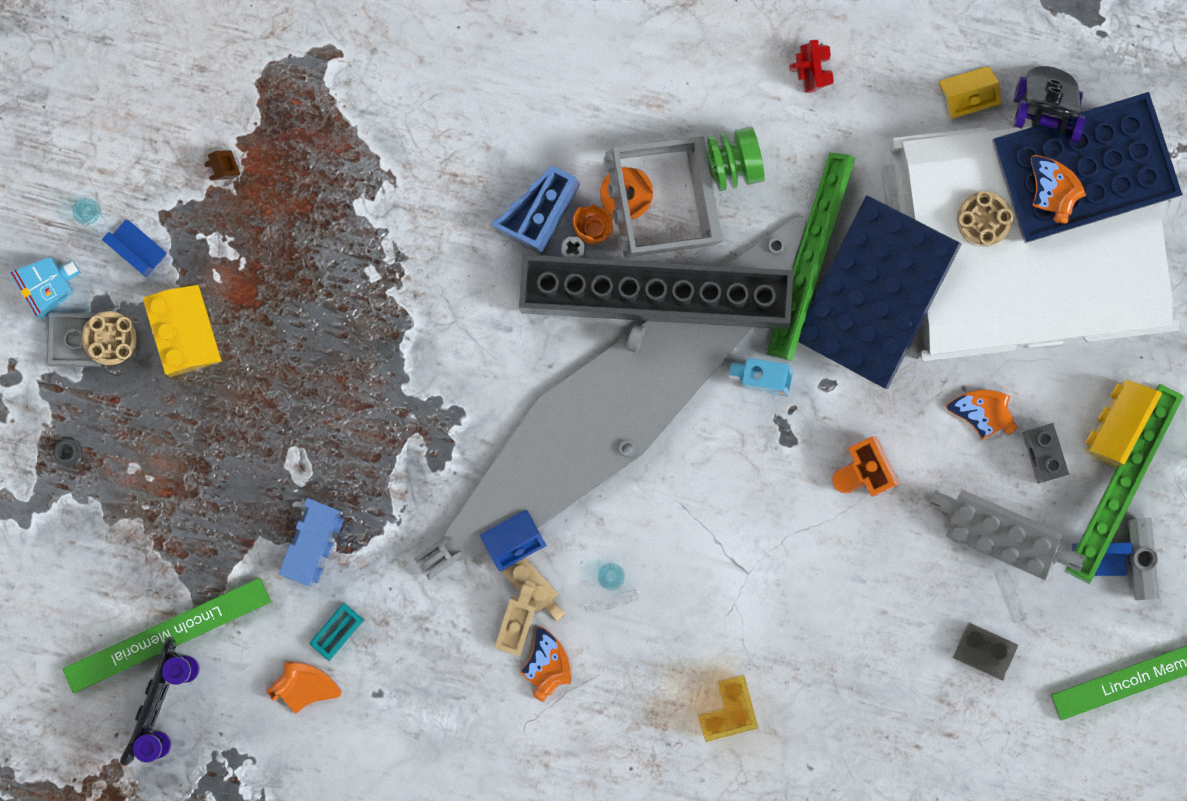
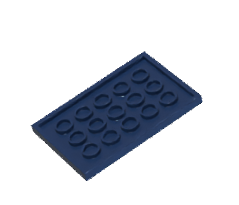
M1149 92L1081 112V115L1085 116V124L1078 143L1069 141L1071 130L1065 129L1064 134L1058 133L1059 129L1042 125L1030 127L992 140L1025 244L1183 195ZM1070 116L1068 124L1073 125L1075 117ZM1034 155L1047 157L1063 164L1077 176L1083 186L1086 196L1075 202L1066 224L1056 223L1053 220L1054 212L1032 207L1036 195V181L1031 165V158Z
M866 195L808 309L798 342L882 388L888 389L962 243Z

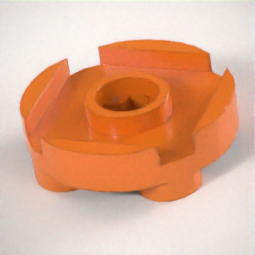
M622 167L625 188L627 190L632 188L634 191L631 194L632 199L628 200L631 220H634L648 211L653 200V186L649 177L643 171L631 167ZM608 173L602 182L600 199L603 208L613 217L615 205L608 191L610 182Z

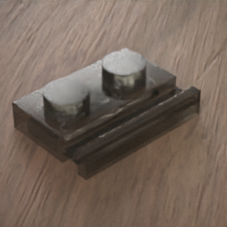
M967 622L952 658L1003 681L1018 648V644Z

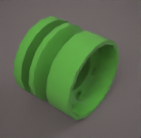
M752 126L735 130L734 143L731 144L725 133L720 134L721 146H718L714 135L707 136V157L710 173L719 191L727 189V177L731 187L737 188V175L742 174L747 185L764 182L765 173L761 151Z

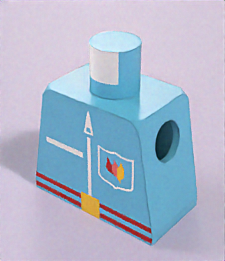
M52 257L10 272L34 316L39 319H43L48 315V312L53 311L74 293L68 280L81 273L73 260L59 266Z
M747 358L746 365L731 363L729 378L743 380L742 385L745 388L786 397L789 396L793 369L789 364ZM756 372H763L761 378L754 379Z

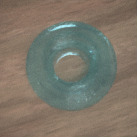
M82 198L74 204L73 216L80 224L90 225L99 218L100 208L94 200ZM86 207L91 208L89 216H83L82 214L83 209Z
M615 563L603 565L598 572L600 585L608 590L619 588L625 579L623 569ZM609 571H613L617 575L616 580L613 582H609L606 579V574Z

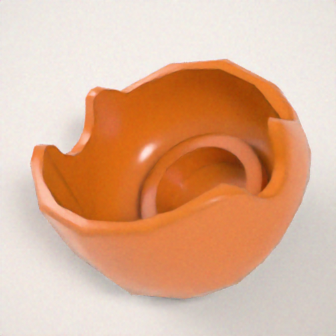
M595 204L586 207L580 206L573 215V231L585 244L596 245L602 243L612 233L613 219L604 208Z

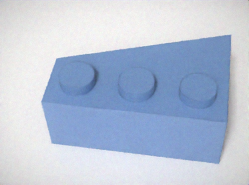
M551 166L528 188V191L517 202H513L509 206L510 208L491 225L498 233L543 255L574 198L580 183L575 176Z
M307 498L304 506H307L302 519L297 523V532L292 543L289 545L279 575L312 587L313 583L318 584L324 569L320 567L324 557L329 558L334 543L330 541L334 532L339 533L344 518L341 517L342 511Z

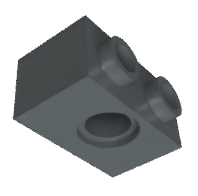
M1054 423L1022 432L1038 484L1070 475Z

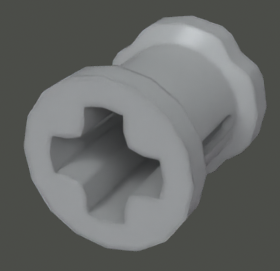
M570 236L562 242V257L583 258L585 254L583 241L579 237ZM568 245L572 247L578 245V255L574 253L568 255Z

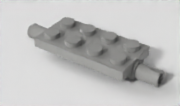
M937 490L934 491L930 499V507L950 514L951 521L946 537L1043 580H1046L1049 576L1053 563H1061L1077 572H1080L1084 564L1085 555L1063 547L1064 544L1060 542L1063 533L965 490L960 492L957 500Z

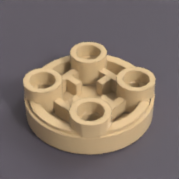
M981 191L971 195L962 203L957 214V226L963 238L969 243L979 247H989L999 243L1008 235L1014 215L1008 203L1002 197L995 193Z
M112 311L101 312L90 318L81 334V343L86 355L94 362L106 366L119 364L129 358L135 349L137 340L136 331L131 320L120 313Z

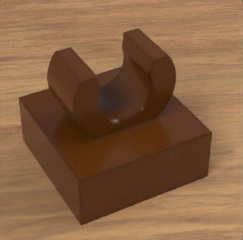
M232 150L214 151L208 154L209 160L204 165L213 169L214 175L209 177L210 180L233 179L240 175Z

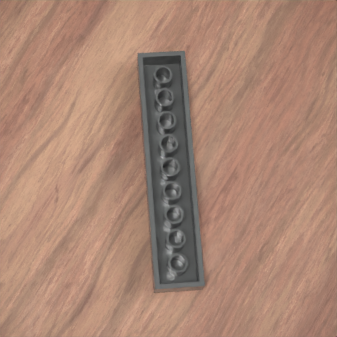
M523 255L519 309L521 314L789 329L791 322L793 270Z

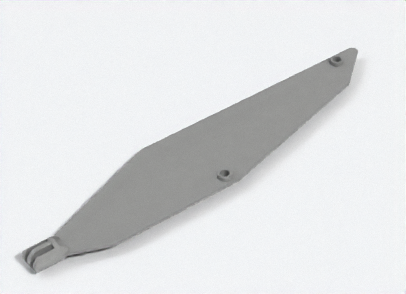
M796 216L726 266L792 270L806 225V219L803 216ZM773 243H778L781 245V249L779 251H775L772 249L771 245ZM647 321L641 325L645 327V333L637 353L628 351L626 348L628 334L538 397L441 540L414 558L416 563H418L436 550H441L420 566L424 572L446 557L447 561L426 575L428 580H431L457 561L488 554L480 537L487 530L524 510H528L538 529L643 455L752 327ZM623 446H632V452L625 454L622 451Z

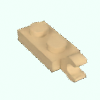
M526 558L509 566L503 572L519 592H521L525 580L536 583L530 602L537 604L536 610L538 613L546 608L557 621L565 615L562 609L553 601L559 594Z
M525 580L519 598L511 596L494 648L520 657L537 604L530 602L536 585L535 582Z

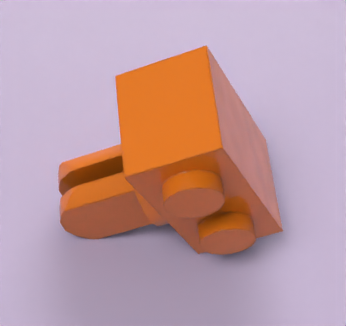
M871 436L849 447L848 450L854 462L838 469L834 473L832 480L836 490L841 493H851L866 486L871 497L878 496L900 485L877 436Z

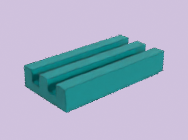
M343 602L310 641L309 645L330 661L365 619ZM346 611L348 615L322 646H319L317 642L340 615ZM354 618L356 622L329 653L326 652V648L349 621Z

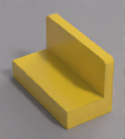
M989 66L939 81L940 88L946 96L947 110L951 119L1002 104L1000 83Z

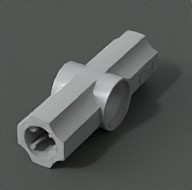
M1152 517L1128 519L1129 543L1132 544V554H1129L1128 561L1132 568L1135 600L1160 599L1156 567L1158 555L1154 547ZM1142 551L1149 558L1147 565L1144 567L1137 560L1139 553Z

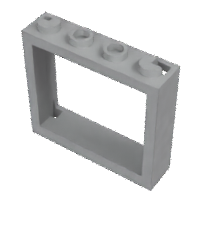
M704 136L612 147L605 153L604 168L606 172H609L610 177L608 191L615 205L613 219L615 224L618 225L620 233L618 236V247L620 251H623L624 258L715 246L723 241ZM687 151L702 238L636 246L620 159Z

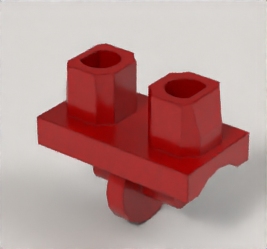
M810 40L809 43L801 45L800 53L795 54L796 63L789 65V71L797 72L799 81L804 80L805 93H813L833 84V72L831 70H822L821 62L830 60V46L821 45L818 40Z

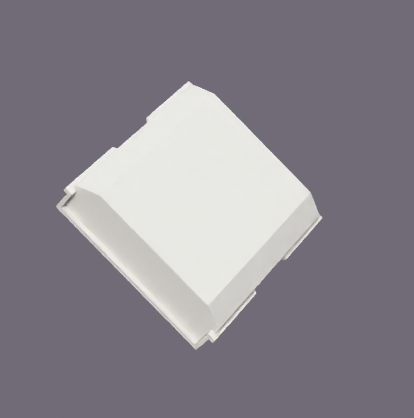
M1034 126L988 131L983 127L893 138V146L890 152L898 211L962 243L915 335L917 358L925 362L1015 351L1016 347L1022 346L1035 348L1060 345L1064 341L1084 339L1086 342L1180 331L1178 320H1173L1172 292L1159 203L1025 244L992 140ZM981 191H988L1002 197L1008 203L1014 215L1008 235L999 243L989 247H979L969 243L963 238L957 226V214L962 203L971 195Z

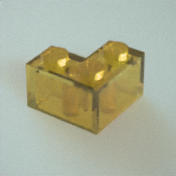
M740 674L716 681L723 707L697 714L704 741L709 742L758 729L745 676Z

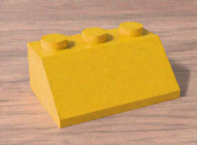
M199 285L169 289L142 297L165 375L174 377L222 362Z
M1125 380L1121 384L1117 383L1110 394V397L1113 399L1109 407L1105 406L1097 418V421L1100 422L1096 431L1091 430L1084 444L1088 445L1085 453L1111 467L1124 465L1162 393L1130 380Z

